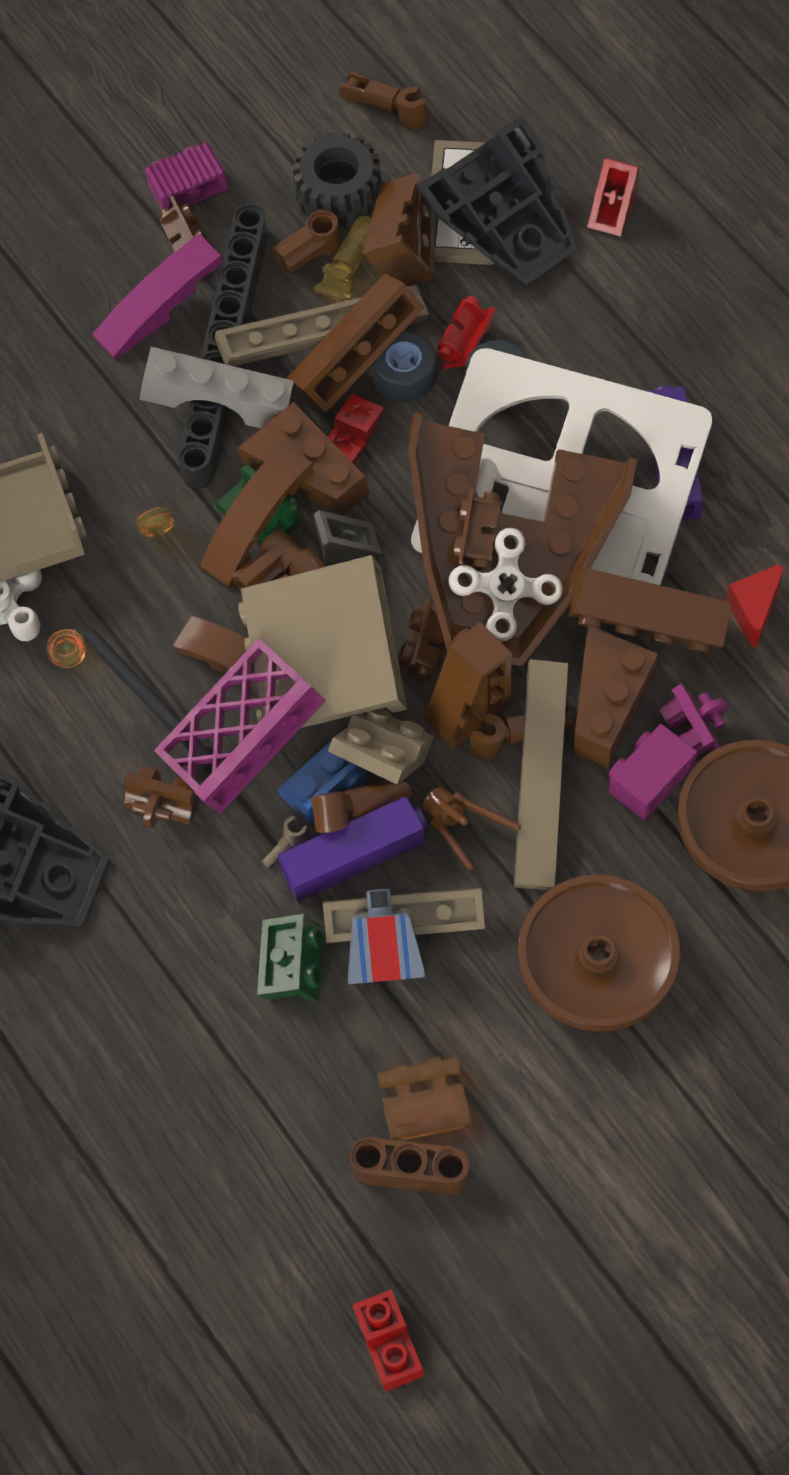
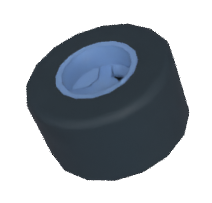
M402 331L372 363L373 382L378 392L393 401L413 402L423 398L431 391L436 381V353L430 341L420 334Z

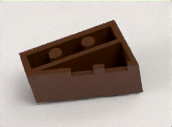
M419 173L380 185L362 252L376 267L381 277L387 274L403 282L406 286L434 279V212L416 188L425 181Z
M294 402L238 447L244 466L247 464L253 470H258L282 444H285L313 463L314 466L297 489V492L301 493L302 497L337 515H345L369 495L365 476Z
M481 622L477 623L470 630L468 628L461 630L452 640L424 716V720L453 750L470 738L471 732L481 729L483 714L497 716L511 704L512 653Z
M587 628L575 728L574 754L607 768L610 767L656 675L657 653L597 628Z

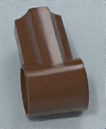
M325 209L313 212L306 221L307 225L272 247L273 255L278 261L279 266L286 273L292 274L317 256L331 255L339 249L341 238L338 220L334 213Z
M276 530L264 540L260 547V552L232 574V580L241 592L242 588L280 579L283 575H288V567L292 559L304 549L284 530Z

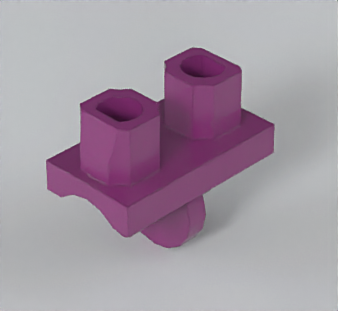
M682 684L673 688L672 692L675 697L659 709L669 727L674 729L687 720L690 721L693 729L679 736V738L696 750L697 756L706 751L711 753L720 748L721 746L707 723L712 722L716 730L726 726L722 717L729 709L726 700L723 698L712 700L709 693L705 692L698 697L702 704V707L699 709L691 694L686 692Z

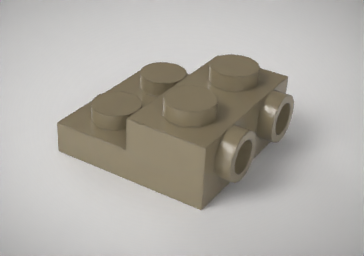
M381 708L352 715L348 728L333 737L328 752L398 784L424 764L434 736L426 733L419 724L392 717L388 710Z

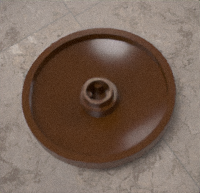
M745 740L730 743L706 755L687 776L679 799V831L690 856L705 872L715 879L736 888L752 891L775 890L789 886L788 746L765 740Z
M586 875L564 881L548 890L535 902L521 928L518 944V962L523 982L529 994L547 1014L577 1029L596 1032L614 1031L632 1026L644 1020L665 1001L674 985L678 972L680 944L671 916L662 903L649 891L623 878L609 875Z

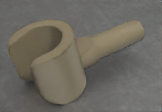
M295 816L285 820L283 837L262 860L266 867L269 868L278 858V854L283 853L290 846L296 847L304 843L307 830L306 825L300 832H291L296 824Z

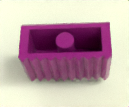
M204 142L202 145L189 146L183 153L179 152L177 156L173 155L171 158L158 159L151 166L145 168L148 187L160 206L161 211L165 208L174 207L170 199L172 195L183 205L186 203L192 205L228 190L226 173L208 142Z

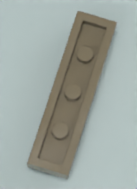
M481 888L391 896L392 911H409L415 935L485 929ZM367 898L323 902L326 943L351 941L352 916L368 913Z

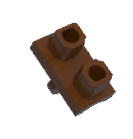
M142 766L136 775L127 773L124 779L126 789L124 807L132 809L133 812L144 814L143 825L145 827L153 828L158 818L190 825L193 818L194 790L180 776L175 777L172 784L161 782V773L155 768Z

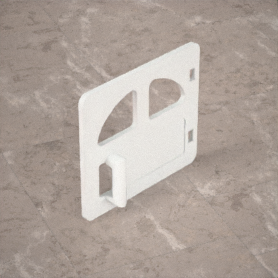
M483 348L476 351L471 358L449 426L478 432L480 427L492 416L522 402L554 398L564 399L569 404V411L554 456L549 461L539 460L483 444L475 486L478 496L483 498L484 492H491L494 483L505 485L509 488L501 513L543 522L556 451L561 449L583 454L595 416L600 412L608 411L629 424L648 444L658 464L660 482L656 488L651 490L632 486L628 502L590 569L661 585L712 427L710 412L698 405L493 349ZM682 447L694 449L688 469L676 465ZM417 520L411 536V543L414 550L422 555ZM647 554L660 556L653 577L642 573Z

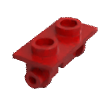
M468 296L467 299L461 301L452 318L460 327V330L454 324L449 325L437 345L439 350L438 356L446 360L442 366L444 370L466 365L470 353L478 346L482 336L490 329V321L497 310L495 307L483 310L479 306L480 301L474 296Z

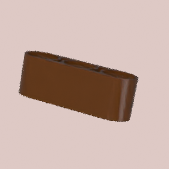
M364 1137L352 1145L349 1153L351 1170L354 1177L359 1182L367 1185L441 1194H457L466 1188L470 1179L469 1160L463 1151L455 1147ZM365 1154H374L380 1158L379 1163L372 1168L361 1167L358 1161ZM406 1159H415L421 1164L420 1168L414 1173L403 1172L399 1169V1165ZM453 1163L462 1169L461 1174L455 1178H446L440 1173V1169L446 1164Z

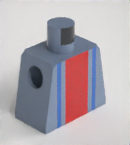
M390 889L366 891L368 913L352 916L348 984L425 977L424 966L409 911H392Z

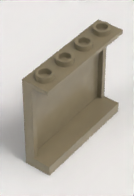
M42 433L37 434L42 451L0 464V582L85 555L80 540L87 538L81 517H72V515L78 514L71 492L64 494L63 491L69 490L63 468L55 470L56 467L61 466L55 446L47 447Z
M372 555L241 589L243 602L239 603L238 608L241 620L244 625L247 624L249 637L244 640L246 651L260 638L326 699L301 728L385 707L392 713L407 710L382 568ZM264 652L253 662L255 673L252 674L268 672L269 657ZM277 665V671H281L282 669ZM292 678L276 680L275 697L284 696L296 682ZM267 681L251 683L254 694L259 696V698H266ZM266 706L256 711L258 723L265 717Z

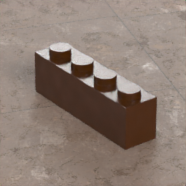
M384 274L286 379L294 381L293 386L309 403L326 413L425 307L403 282Z
M585 568L577 571L568 616L579 618L578 624L581 626L601 629V624L614 626V633L619 635L637 637L638 632L652 635L651 642L673 646L674 641L687 643V650L709 654L710 649L721 648L724 645L732 602Z

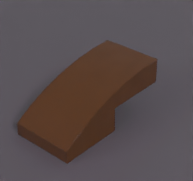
M191 616L173 647L179 655L208 662L214 671L226 674L246 652L244 644L246 637L215 623Z

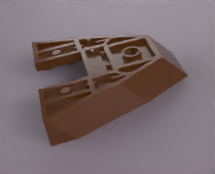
M415 413L410 421L408 453L422 557L428 585L448 652L452 640L461 630L465 628L470 630L479 622L486 627L487 620L492 615L494 609L493 602L487 594L474 592L468 596H460L451 590L448 581L450 573L454 568L461 566L458 561L459 558L454 557L456 536L463 535L465 521L460 520L461 504L463 498H469L470 488L476 486L485 434L422 421L423 414ZM558 449L556 451L543 522L499 513L497 529H482V533L495 536L505 528L518 529L525 538L524 550L518 558L520 572L529 578H538L544 574L554 575L560 579L563 587L561 597L553 604L543 605L530 597L520 598L514 604L513 616L517 622L516 633L508 641L501 642L512 653V665H524L571 603L577 571L591 568L631 496L637 459L629 458L623 463ZM510 537L504 538L505 547L510 550L515 549L516 543L514 539ZM495 547L492 563H488L486 570L474 568L476 571L489 573L496 568L498 554ZM468 561V565H467V566H471V567H472V563H473V562H472V561ZM460 574L458 576V583L462 587H468L470 579L467 575ZM499 576L498 578L501 583L497 587L502 594L508 591L511 595L513 592L510 587L514 583L510 577L504 580L502 576ZM543 583L541 591L544 595L551 596L553 588L550 584ZM498 620L495 624V628L499 633H506L508 628L504 621Z

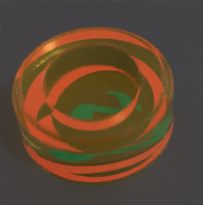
M156 507L139 515L136 523L141 535L155 537L172 529L175 519L169 507Z
M59 630L51 635L47 642L49 658L54 665L60 668L75 667L83 661L86 655L84 640L74 630Z

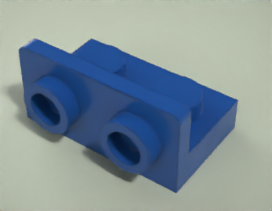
M332 741L278 788L279 795L309 824L315 822L311 796L359 788L365 780L366 769L328 752Z

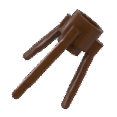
M444 787L435 788L425 798L423 809L433 818L431 826L440 832L469 872L474 871V865L447 829V825L454 826L458 822L464 826L468 824V819L463 816V807L515 831L521 830L520 824L466 799L459 792L452 795Z

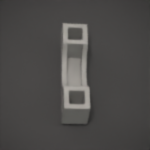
M151 347L139 400L173 408L191 400L212 401L225 405L237 412L246 425L263 428L288 407L294 381Z

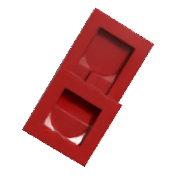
M351 394L336 415L334 428L328 438L354 465L370 441L382 417L384 407Z

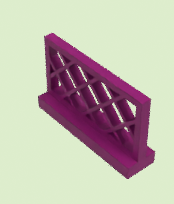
M258 638L154 751L195 791L194 793L203 802L221 814L321 707L326 699L267 644ZM264 652L269 657L268 672L252 674L253 662ZM277 665L282 669L281 671H277ZM292 678L296 682L284 696L275 697L276 680ZM267 681L266 698L250 700L251 683ZM242 684L241 701L225 702L226 691L232 685ZM266 706L265 717L258 724L249 725L250 708ZM241 709L240 726L224 728L225 711ZM216 712L215 729L199 731L200 719L206 713ZM239 735V745L231 753L222 754L223 736ZM214 738L213 755L197 756L198 739ZM189 740L188 758L174 759L169 754L180 741ZM213 763L212 774L200 785L196 781L197 765ZM182 766H188V770L186 771Z

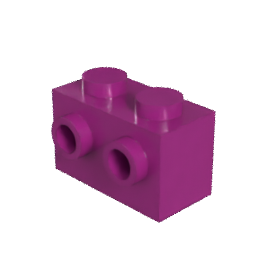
M662 724L652 733L649 731L645 732L636 742L633 754L627 760L624 758L619 759L609 772V793L644 821L695 767L697 751Z

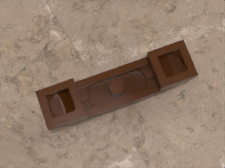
M282 444L261 465L237 496L217 528L200 567L231 588L234 584L232 574L251 559L248 552L288 493L295 494L314 464L285 444Z

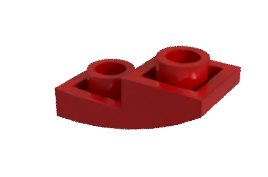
M392 1289L353 1304L355 1315L384 1391H389L424 1377L423 1368L408 1334L405 1321Z

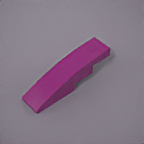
M197 234L147 275L112 310L92 333L94 339L116 360L171 320L169 311L196 292L195 283L222 264L221 255L200 234Z

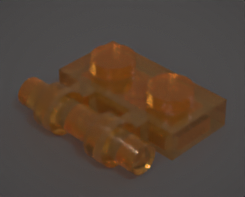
M439 1056L429 1058V1063L405 1067V1064L392 1066L393 1070L377 1073L380 1089L396 1086L398 1096L382 1099L391 1140L401 1141L471 1127L463 1083L446 1086L444 1076L460 1073L457 1057L441 1060ZM432 1079L434 1089L410 1093L408 1083Z

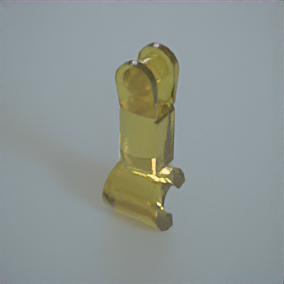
M361 216L355 220L348 237H346L334 257L333 264L327 263L323 267L322 272L325 273V276L320 284H316L313 292L340 302L350 299L354 285V275L365 257L362 252L372 218Z

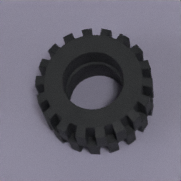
M335 132L328 133L326 138H322L321 135L315 137L313 144L307 142L302 147L303 152L297 153L295 157L296 163L293 164L296 201L300 211L306 213L308 219L317 210H329L337 217L339 229L340 225H347L350 228L355 226V222L358 220L361 223L366 221L368 213L373 214L380 185L382 184L380 159L378 154L374 153L372 145L370 143L364 145V139L359 136L353 139L350 137V133H342V136H336ZM335 177L351 179L342 184H329L325 182Z

